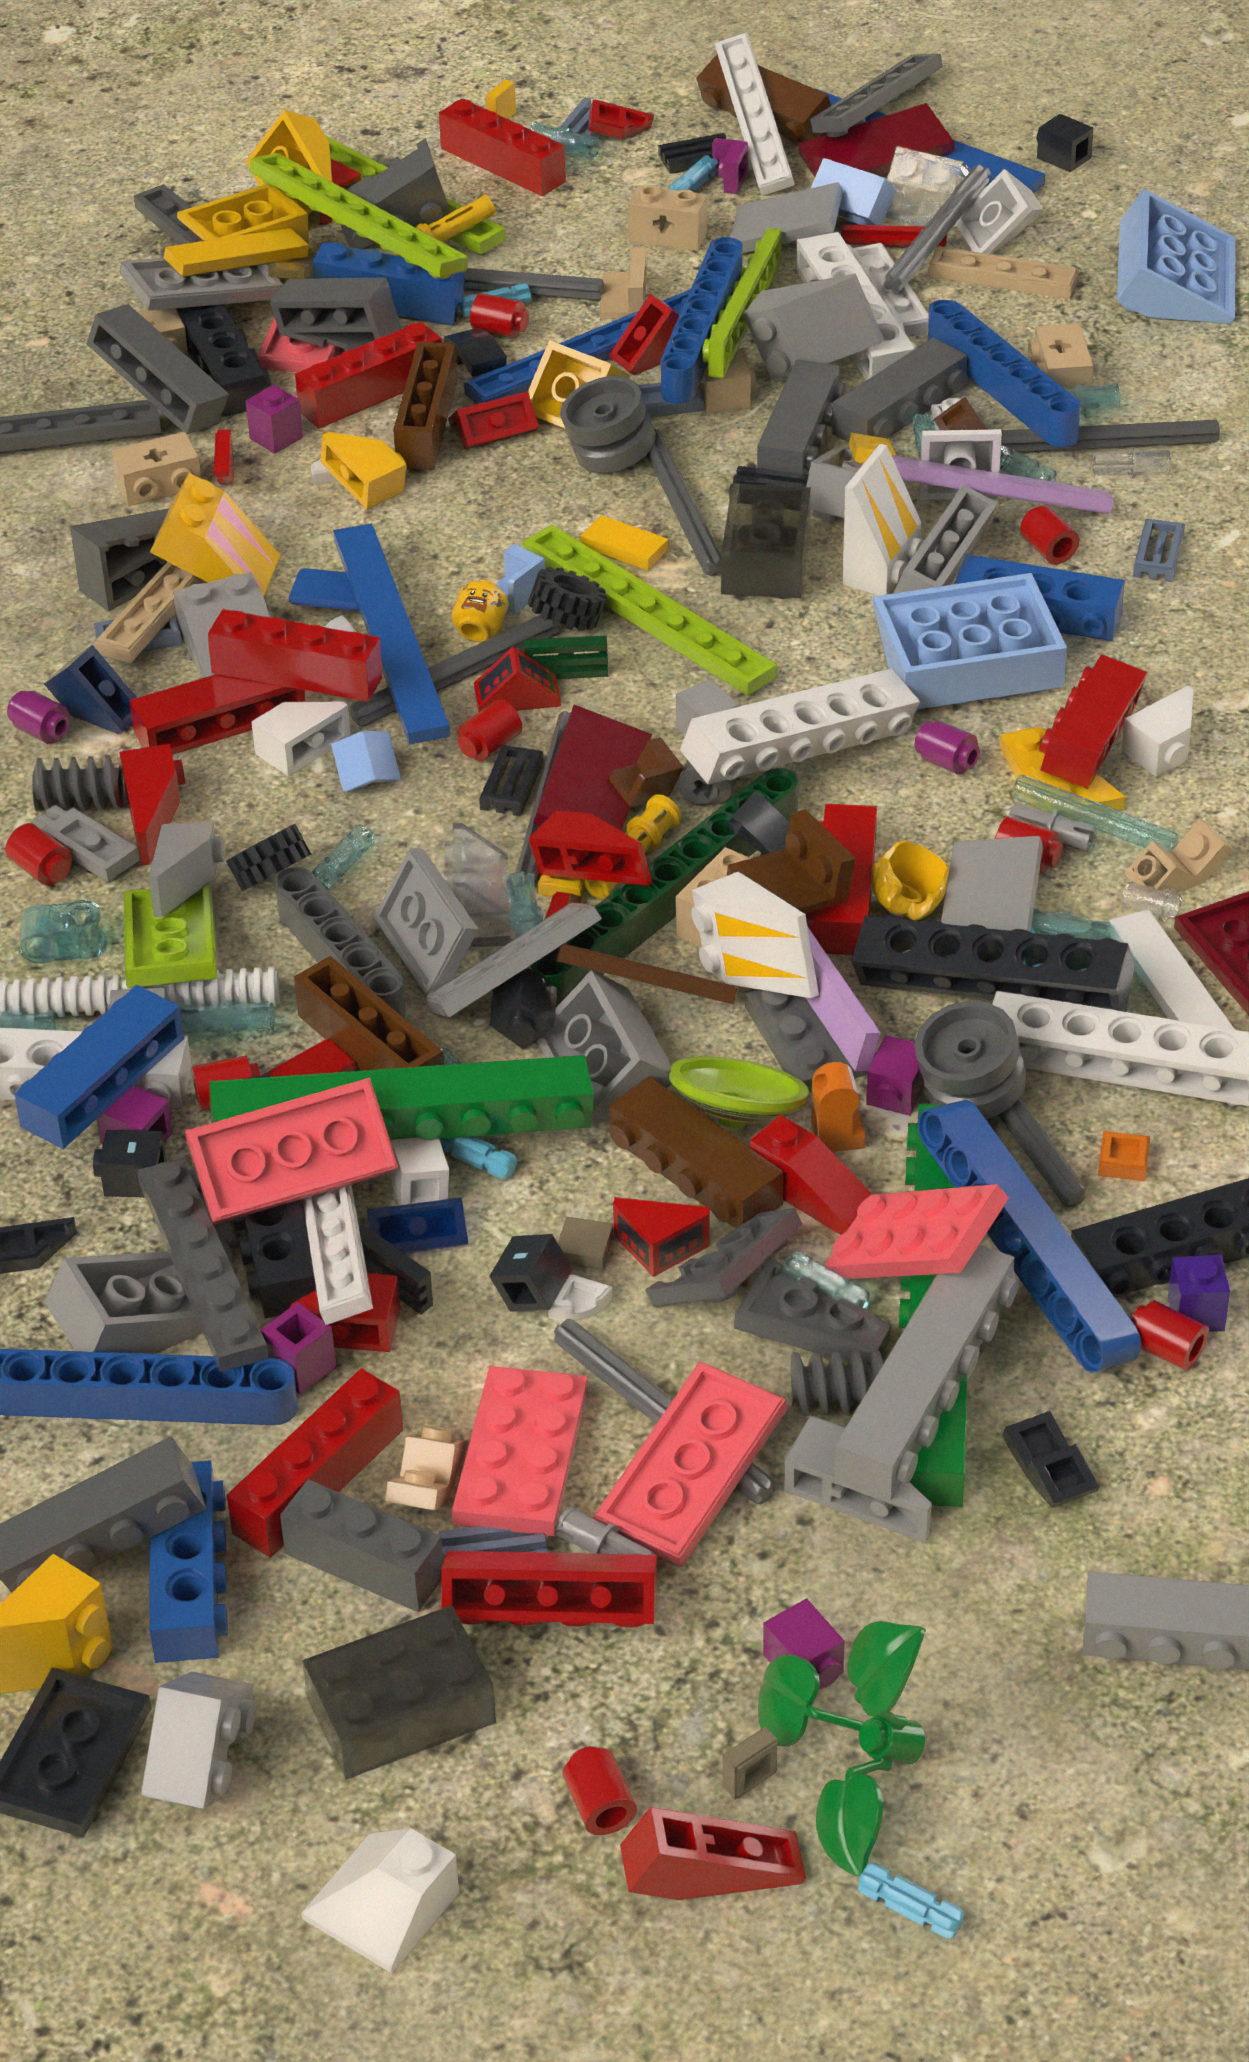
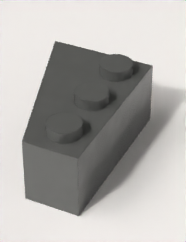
M426 138L416 144L418 149L403 159L397 156L388 162L389 168L374 178L368 175L348 188L347 191L415 228L421 223L429 225L450 214L448 202ZM341 225L349 247L362 249L377 244L369 238L357 235L355 230L346 225Z
M387 278L288 279L270 301L281 335L321 347L327 343L344 348L347 351L372 342L378 337L401 330Z
M169 508L70 526L79 591L108 612L135 598L167 563L166 560L150 553V550Z

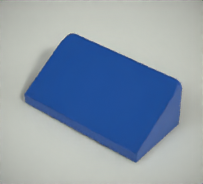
M308 568L300 569L289 595V602L291 604L360 611L346 572Z

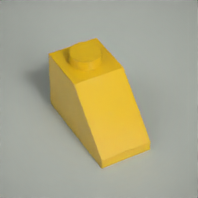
M327 432L322 435L320 462L366 510L404 492L407 464L399 453L394 452L383 440Z

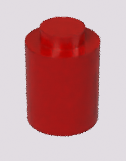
M479 293L475 297L470 312V325L472 329L479 327L488 333L510 338H517L521 332H525L527 329L529 312L525 310L523 302Z
M1038 506L1028 511L1020 525L1021 536L1050 564L1058 565L1068 561L1078 549L1080 542L1078 534L1048 506Z
M494 701L459 726L457 731L459 748L467 757L484 761L501 749L502 745L508 744L521 734L522 721L520 716L506 701Z
M1010 816L1003 819L995 839L1040 836L1043 850L1039 872L1045 873L1049 867L1055 868L1062 855L1063 843L1058 842L1059 837L1056 831Z
M26 823L19 826L7 840L5 852L8 859L41 884L51 886L62 881L68 875L72 864L71 852L35 824Z
M245 1055L191 1066L200 1112L209 1110V1081L236 1080L261 1076L258 1064H249L248 1058Z
M1156 1300L1151 1301L1146 1307L1140 1305L1131 1317V1321L1140 1335L1141 1349L1185 1371L1191 1369L1197 1362L1208 1339V1326Z
M594 1746L584 1747L573 1753L564 1766L562 1775L586 1830L593 1835H607L624 1828L634 1819L637 1813V1805L613 1753L609 1749Z

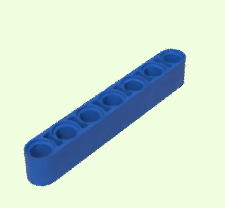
M721 237L710 243L662 355L661 397L667 402L674 404L686 403L691 401L696 395L708 362H703L705 339H710L712 325L718 324L720 310H725L728 295H733L735 281H740L743 244L736 238Z
M937 300L929 305L928 340L935 338L967 354V375L972 381L1046 443L1057 447H1067L1078 442L1080 402L960 303L953 300Z
M961 1100L923 1110L918 1119L920 1138L954 1188L998 1184L1009 1197L987 1231V1234L1000 1252L1015 1257L1014 1272L1079 1364L1086 1371L1094 1373L1137 1359L1141 1352V1339L1137 1328L978 1108L969 1100Z
M0 1349V1415L281 1425L290 1421L298 1411L294 1369L289 1363L281 1359L268 1358L220 1372L213 1356Z

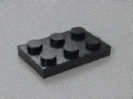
M51 1668L0 1760V1813L84 1838L152 1709L150 1695Z

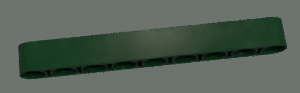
M774 768L761 774L650 862L648 867L652 882L648 886L626 883L621 885L595 906L602 919L564 944L624 959L676 917V896L725 847L747 857H750L757 851L756 848L727 827L732 816L754 792L768 801L790 822L791 813L798 811L797 775L785 768ZM554 949L531 964L530 969L557 988V1008L591 970L554 961ZM592 970V971L597 972V973H599V974H601V975H604V974H605V973H603V972H599V971Z

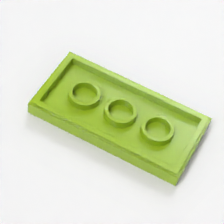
M211 883L206 884L165 916L155 918L150 888L123 892L125 979L127 988H132L135 985L151 986L218 978Z

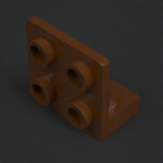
M804 809L791 813L788 834L785 839V849L729 864L727 867V875L740 872L806 914L848 901L856 858L820 822Z

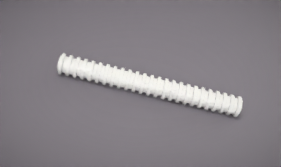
M260 967L254 968V972H247L246 968H240L239 973H233V969H226L225 974H219V970H217V979L141 986L145 989L165 988L167 1000L180 1007H185L186 1011H192L193 1006H199V1010H206L208 1005H213L215 1010L220 1009L221 1005H227L228 1009H234L235 1004H241L242 1008H248L250 1003H255L257 1008L263 1007V1003H269L270 1007H276L277 1002H279V977L275 967H268V972H262ZM113 974L112 979H107L106 975H99L98 980H93L92 976H85L84 980H78L77 976H71L70 981H64L63 977H57L55 982H50L49 978H42L41 982H36L35 978H29L27 983H22L21 979H14L13 984H8L7 980H0V1016L2 1020H8L10 1015H15L16 1019H23L24 1014H29L30 1018H37L38 1014L43 1013L45 1018H50L52 1013H57L58 1017H65L66 1012H71L72 1016H79L80 1012L83 1011L86 1012L87 1016L94 1015V1011H100V1014L103 1015L109 1010L110 990L132 988H127L126 979L121 978L119 974Z

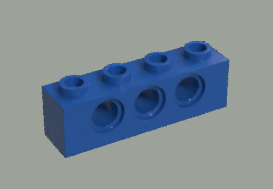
M965 554L955 584L1032 573L1060 633L1113 641L1122 614L1125 580Z
M211 1460L191 1462L194 1466L206 1510L150 1538L149 1631L155 1663L219 1658L218 1636H228L226 1604H218V1594L227 1593L225 1562H217V1553L227 1551L225 1522L217 1521V1512L226 1511L224 1480L214 1481Z

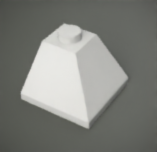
M1004 169L974 199L958 219L956 225L972 252L993 254L1019 235L1026 226L1030 225L1043 208L1032 190Z
M1001 429L922 431L921 460L999 473ZM920 483L919 496L920 500L953 499L960 489ZM980 493L990 499L998 498L996 495Z
M412 1828L370 1833L304 1909L302 1919L388 1972L393 1973L459 1894L456 1854Z

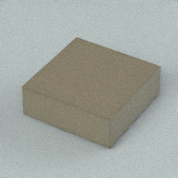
M566 1216L558 1244L570 1265L603 1270L613 1238V1223Z
M766 1726L723 1754V1788L734 1799L741 1797L777 1772V1738Z

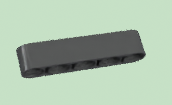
M291 867L281 871L276 876L275 887L278 914L286 927L317 963L331 956L405 1018L404 982L401 973L312 872L302 867Z

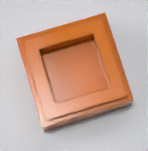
M1103 1131L1098 1176L1145 1181L1150 1136Z

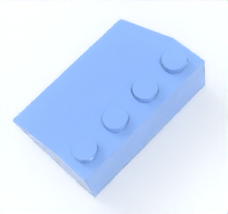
M1143 188L1120 220L1117 302L1121 303L1128 311L1138 312L1148 318L1231 324L1235 319V237Z
M1032 573L873 596V606L888 668H892L918 698L920 703L917 710L1064 687L1067 646Z

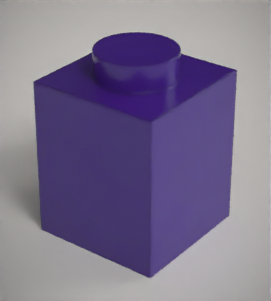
M1222 1255L1172 1258L1168 1291L1170 1308L1208 1326L1209 1332L1225 1331L1230 1288Z

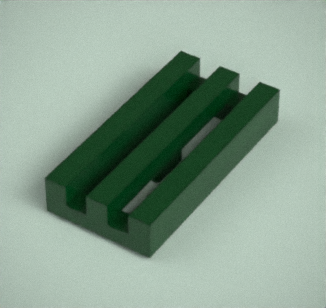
M607 635L524 640L525 655L556 675V679L608 677ZM593 651H599V653H581V654H574V652H593ZM555 653H558V655L533 656V655H536V654H555Z

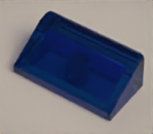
M462 1197L367 1210L368 1228L404 1254L469 1244Z

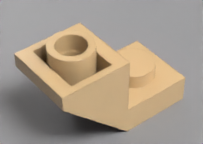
M1199 819L1172 851L1152 841L1124 874L1149 901L1154 902L1205 883L1234 849L1209 823Z
M423 1426L422 1433L417 1432L406 1436L400 1477L388 1481L385 1502L430 1510L446 1506L465 1451L466 1440L452 1438L453 1430L437 1426Z

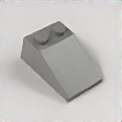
M856 273L761 291L742 314L771 379L789 376L795 360L829 364L880 344L884 340Z
M838 446L811 461L802 508L813 510L814 517L825 520H835L836 516L844 518L845 486L863 465L856 463L850 448Z
M251 572L231 575L227 578L204 584H193L187 588L173 591L176 618L181 637L201 678L214 675V673H211L208 632L222 609L238 610L244 613L270 617L264 597Z
M168 1251L63 1258L45 1300L47 1307L75 1351L155 1354L203 1333Z

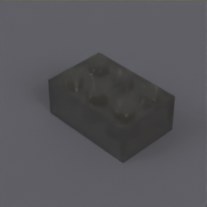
M732 483L721 551V594L739 597H776L779 599L802 597L811 521V487Z
M453 1605L302 1660L307 1699L345 1780L496 1723L493 1682Z

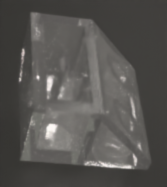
M896 147L887 180L896 191L885 219L925 227L971 170L963 161Z
M462 822L453 823V841H444L445 867H453V870L445 871V882L479 929L470 947L505 946L511 942L508 854Z

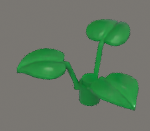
M878 1621L866 1625L857 1635L849 1656L848 1675L852 1684L858 1688L854 1695L855 1701L862 1705L867 1715L873 1717L865 1722L811 1706L818 1694L820 1679L814 1666L802 1657L784 1655L774 1659L766 1668L763 1676L764 1683L760 1687L758 1699L759 1724L761 1729L766 1726L777 1738V1746L789 1747L796 1744L805 1733L809 1716L813 1719L859 1731V1744L861 1748L871 1758L875 1759L849 1768L845 1774V1781L834 1779L826 1783L816 1809V1829L822 1847L835 1864L855 1876H861L868 1864L883 1816L881 1789L877 1782L866 1774L876 1770L890 1771L892 1762L913 1764L921 1757L925 1747V1733L922 1726L917 1721L907 1720L905 1716L895 1715L890 1712L899 1700L917 1659L926 1629L920 1626Z

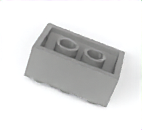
M592 970L558 1005L555 1010L554 1027L536 1039L545 1058L585 1055L594 1093L591 1125L610 1120L609 1104L647 1077H652L666 1088L672 1084L669 1079L671 1064L629 988Z

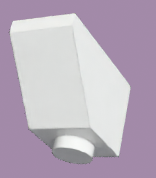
M1189 686L1125 718L1122 752L1155 777L1180 766L1188 760L1194 691Z
M343 701L283 702L251 722L255 754L288 777L332 750L331 744L351 736L348 705Z

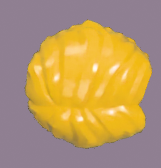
M901 840L896 842L872 865L871 886L879 904L895 915H906L913 920H921L929 916L945 899L949 867L937 854L925 848L924 845Z

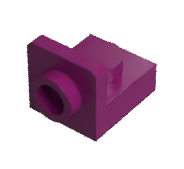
M715 138L712 143V156L718 161L719 178H723L724 193L738 194L749 173L748 142Z

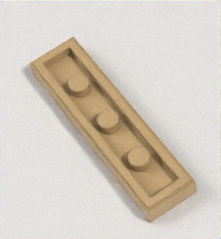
M939 246L928 266V277L1070 299L1078 282L1079 269Z
M167 561L96 639L94 647L102 656L132 663L176 613L173 591L187 588L193 584H202L204 580Z

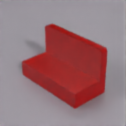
M528 391L457 409L448 418L450 426L458 425L465 449L526 434L539 428Z

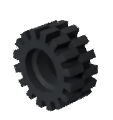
M548 567L546 570L541 569L537 574L528 605L532 607V611L535 614H541L540 618L545 621L550 619L553 621L552 624L556 626L563 624L566 629L572 630L575 627L578 631H584L585 628L590 631L594 627L596 628L607 594H605L604 588L599 587L600 584L596 581L589 582V577L585 575L580 577L571 570L567 573L563 568H557L555 571L553 568Z
M293 824L226 860V863L243 892L308 857L312 853L296 824Z

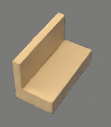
M632 247L630 272H603L604 289L600 302V319H620L639 311L644 304L647 283L646 247Z

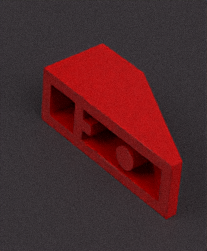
M170 744L119 752L125 792L142 866L151 864L162 824L171 823L180 804L178 785L186 784L182 760H173Z
M556 810L528 838L540 875L646 886L652 882L642 843L592 813Z
M781 1114L750 1140L751 1149L783 1171V1200L840 1235L847 1232L857 1217V1209L866 1198L873 1195L818 1136Z
M650 1807L620 1844L628 1892L682 1900L800 1885L806 1879L796 1831Z

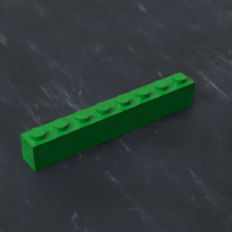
M585 1055L209 1081L211 1123L370 1078L390 1142L393 1139L415 1137L430 1140L437 1137L443 1139L591 1128L594 1093Z

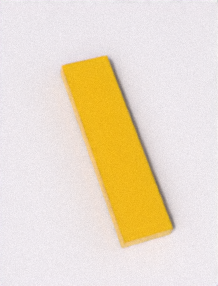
M291 228L167 246L165 247L164 259L182 277L304 258L308 256L309 244Z

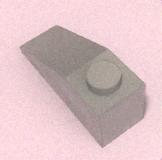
M214 821L162 824L149 874L154 918L165 916L215 879L218 863L225 860L223 837L215 836Z
M810 1416L785 1458L784 1491L926 1543L930 1537L932 1503L910 1482L908 1484L901 1482L893 1498L889 1500L835 1480V1445L845 1427L835 1422H827Z

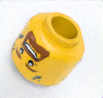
M492 581L468 582L458 592L451 614L453 625L457 628L459 634L467 640L482 642L498 635L502 629L509 607L508 598Z

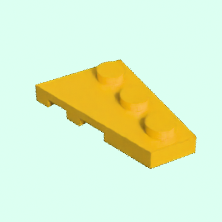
M1040 726L1000 734L999 748L1033 808L1051 814L1054 810L1060 812V816L1072 820L1125 810L1126 797L1099 774H1096L1089 788L1086 789L1040 771L1045 754L1039 752V747L1046 732Z

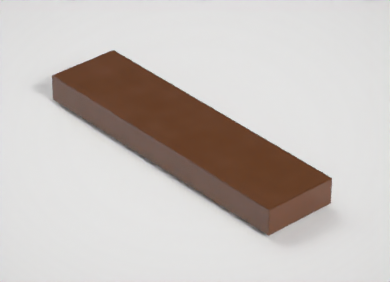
M562 944L556 948L553 956L554 961L729 1004H734L737 989L733 985L567 944Z

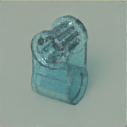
M89 900L29 906L21 914L19 942L21 956L29 962L44 964L60 960L91 959L102 954L107 947V939L98 924L101 919L99 906ZM81 913H84L86 916L84 922L82 921ZM84 937H85L86 943H87V946H86V947H84V946H83V943H82L83 940H84Z

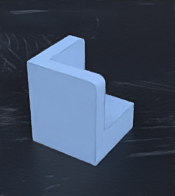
M513 544L503 551L505 577L497 582L496 585L508 598V611L516 614L528 605L537 574L541 569L545 570V559Z
M361 731L331 744L343 791L351 792L373 782H395L400 780V773L389 732Z

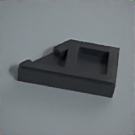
M69 1217L0 1227V1274L39 1269L77 1234L75 1218Z

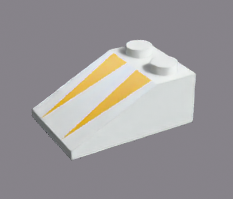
M883 444L878 445L845 486L843 585L878 596L890 594L898 584L903 570L924 541L921 539V520L888 446Z
M740 872L733 873L692 890L695 907L692 908L691 915L696 928L700 932L702 947L699 948V957L707 972L713 973L731 985L806 998H813L819 995L804 913Z

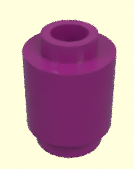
M20 691L12 697L8 704L7 716L12 721L14 727L46 744L57 742L65 736L69 729L70 715L68 709L36 691Z
M928 721L924 723L915 738V750L921 754L923 760L956 774H963L968 769L973 768L979 759L980 748L977 737L942 721L934 723Z

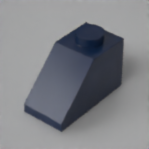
M93 644L68 661L44 683L59 703L68 709L72 717L116 734L121 733L132 723L129 700L135 699L137 696Z

